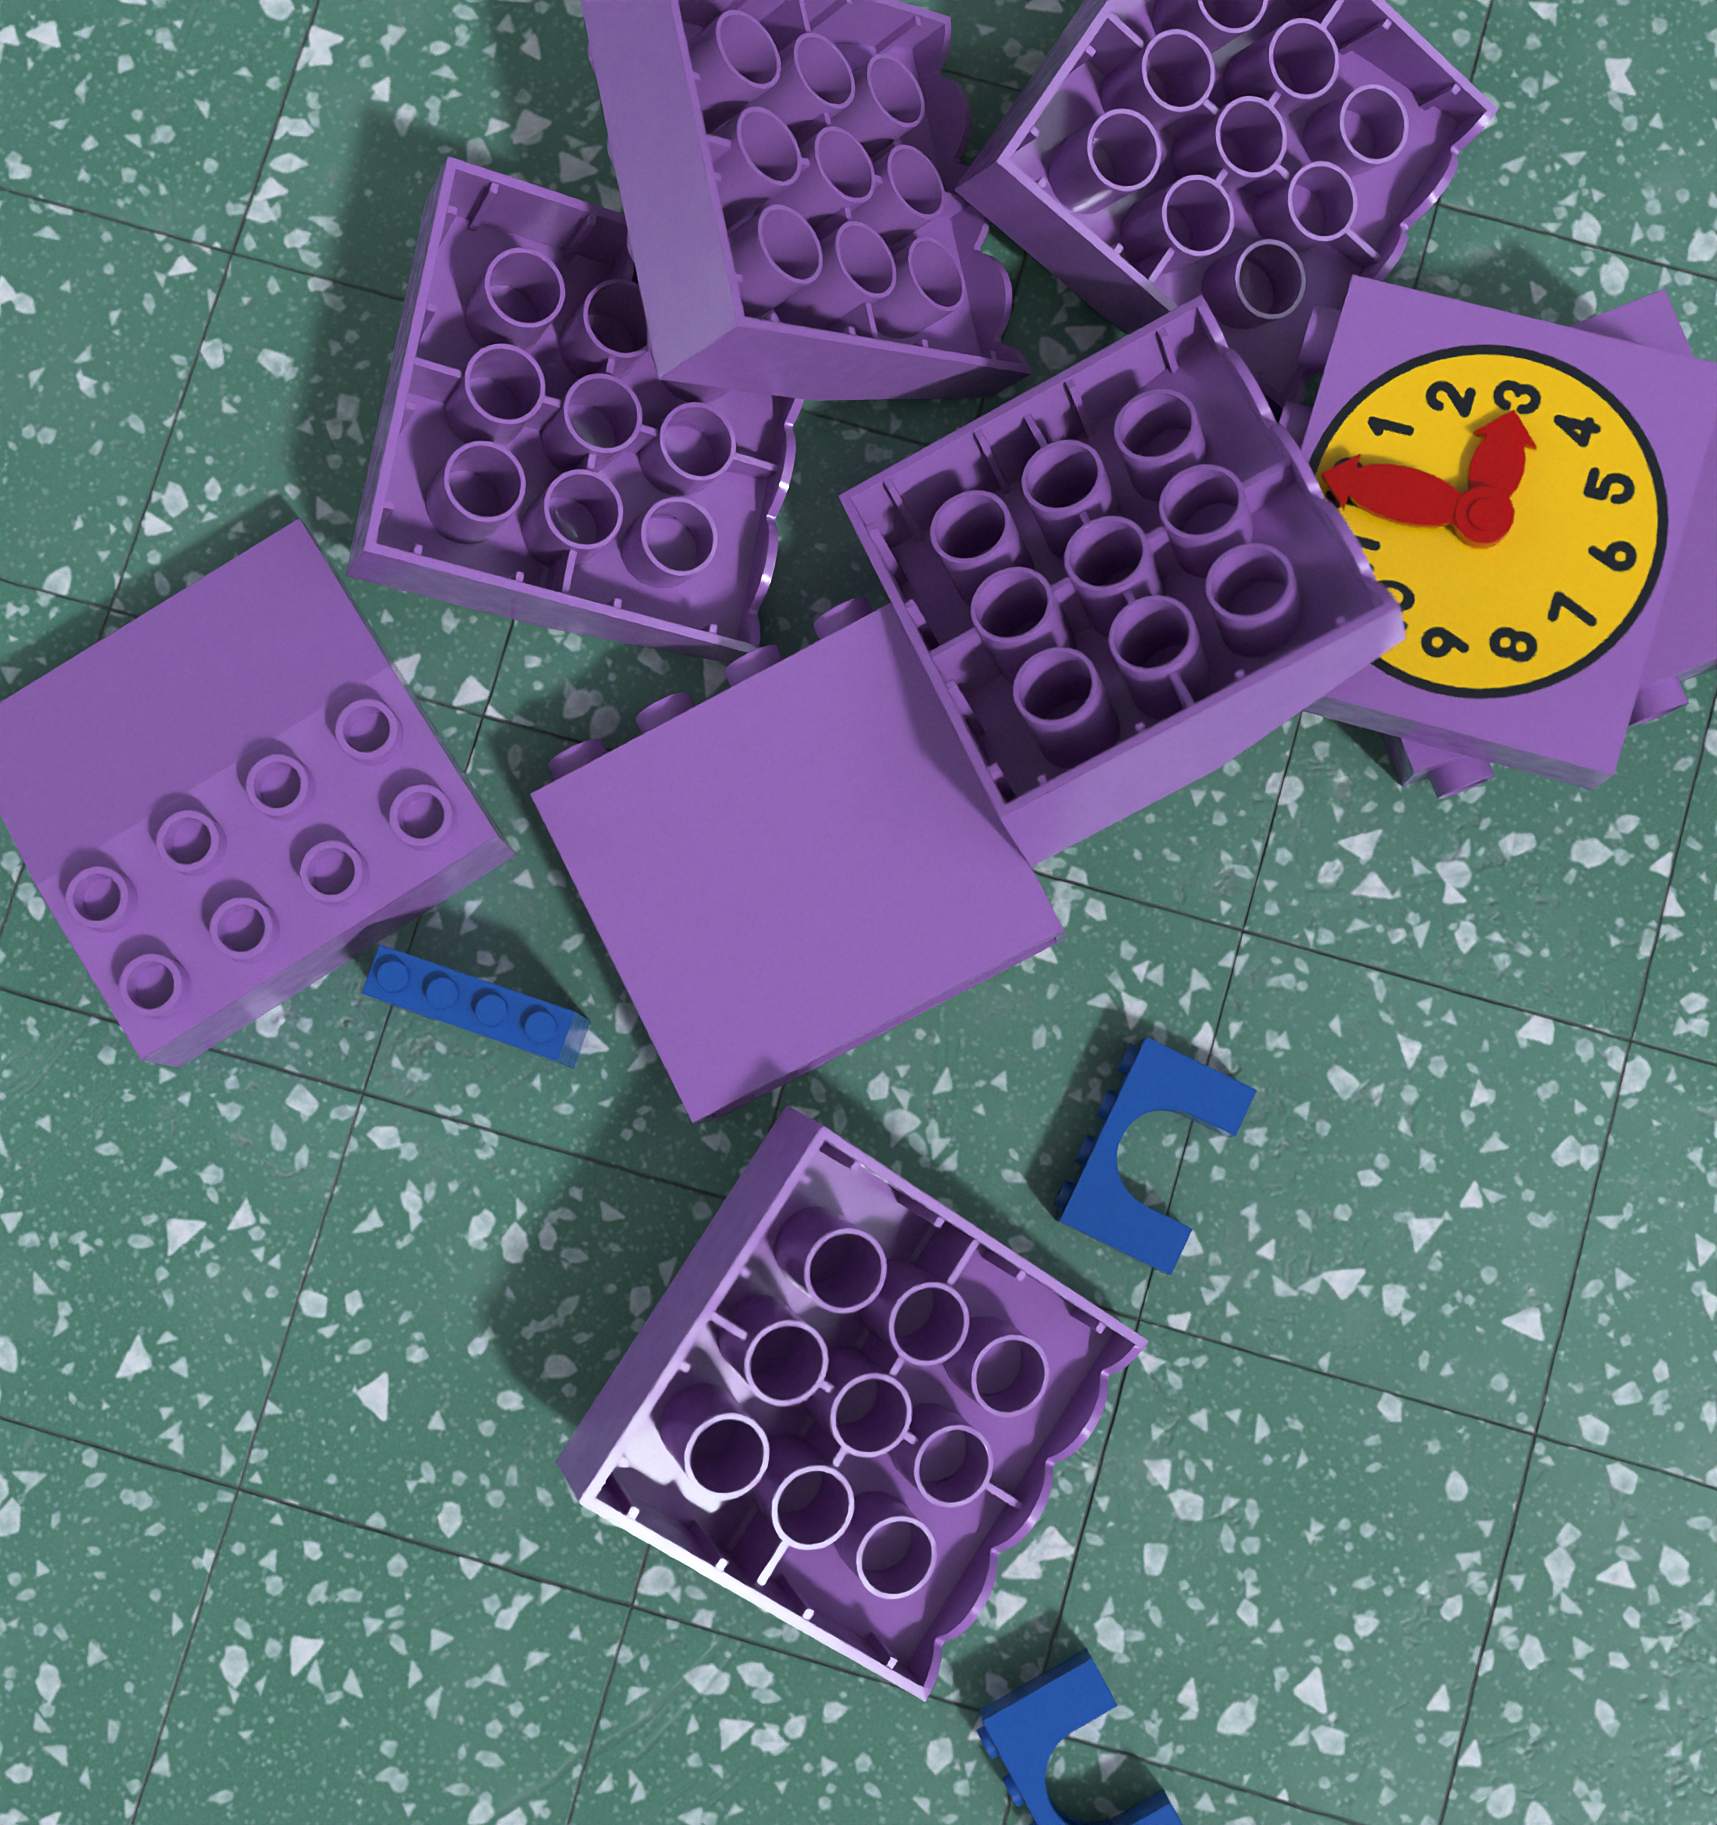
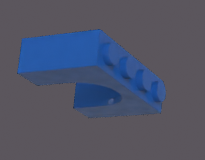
M379 945L361 993L390 1006L468 1030L573 1069L591 1023L575 1011L383 945Z
M1145 1037L1140 1040L1138 1046L1130 1043L1126 1048L1117 1068V1071L1124 1074L1116 1092L1109 1088L1106 1091L1096 1112V1116L1103 1119L1095 1137L1086 1134L1074 1159L1075 1162L1081 1164L1073 1183L1068 1180L1063 1182L1052 1207L1060 1210L1055 1221L1159 1272L1172 1275L1192 1232V1228L1145 1206L1128 1192L1122 1183L1117 1167V1151L1120 1140L1133 1121L1143 1114L1152 1111L1177 1113L1227 1138L1234 1137L1257 1090Z
M1087 1648L979 1710L984 1726L977 1729V1733L990 1758L993 1759L1000 1755L1007 1767L1009 1774L1002 1777L1012 1800L1017 1807L1026 1803L1035 1820L1029 1825H1183L1164 1789L1111 1819L1094 1822L1079 1820L1066 1814L1048 1795L1045 1784L1046 1769L1049 1758L1056 1746L1075 1730L1118 1706Z

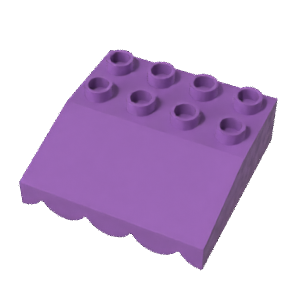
M581 0L589 39L588 58L596 73L609 136L607 150L616 170L628 229L627 248L636 268L648 326L647 345L655 361L658 379L812 401L990 398L1031 375L1028 362L1022 353L1015 347L1001 342V336L1006 329L1011 314L1012 287L1008 273L1001 262L991 255L981 253L980 250L991 221L954 190L970 167L961 164L960 159L969 140L972 117L969 99L964 89L953 79L941 76L940 74L948 56L951 43V20L949 16L899 0Z
M1085 0L954 190L1100 315L1128 334L1202 294L1223 333L1230 350H1235L1243 359L1259 385L1275 421L1279 423L1285 402L1289 401L1302 405L1306 395L1305 384L1319 372V370L1297 365L1314 305L1318 304L1342 310L1352 275L1383 281L1405 250L1408 242L1407 230L1432 207L1445 191L1458 167L1459 160L1457 154L1484 129L1496 114L1498 108L1385 0Z
M447 156L425 202L345 576L539 627L731 664L760 646L758 611L767 594L775 567L778 550V528L775 520L785 499L793 472L796 454V438L793 425L800 413L804 399L658 379L655 361L647 345L648 326L636 268L627 248L628 229L625 214Z
M1202 294L838 495L1000 820L1031 867L1219 769L1406 639L1400 605L1390 591L1376 580L1360 544L1341 513L1331 502L1325 500L1303 453L1286 428L1275 421L1254 376L1240 355L1228 347L1223 333Z
M300 518L0 702V815L38 891L139 1058L143 1061L177 1068L182 1067L516 855L315 536Z
M786 1105L562 1450L556 1463L578 1502L926 1702L939 1673L943 1644L965 1632L979 1616L995 1583L998 1555L1000 1552L1008 1550L1019 1543L1034 1527L1046 1506L1051 1492L1054 1465L1075 1453L1089 1438L1106 1404L1109 1376L1129 1365L1141 1353L1148 1340L828 1128Z

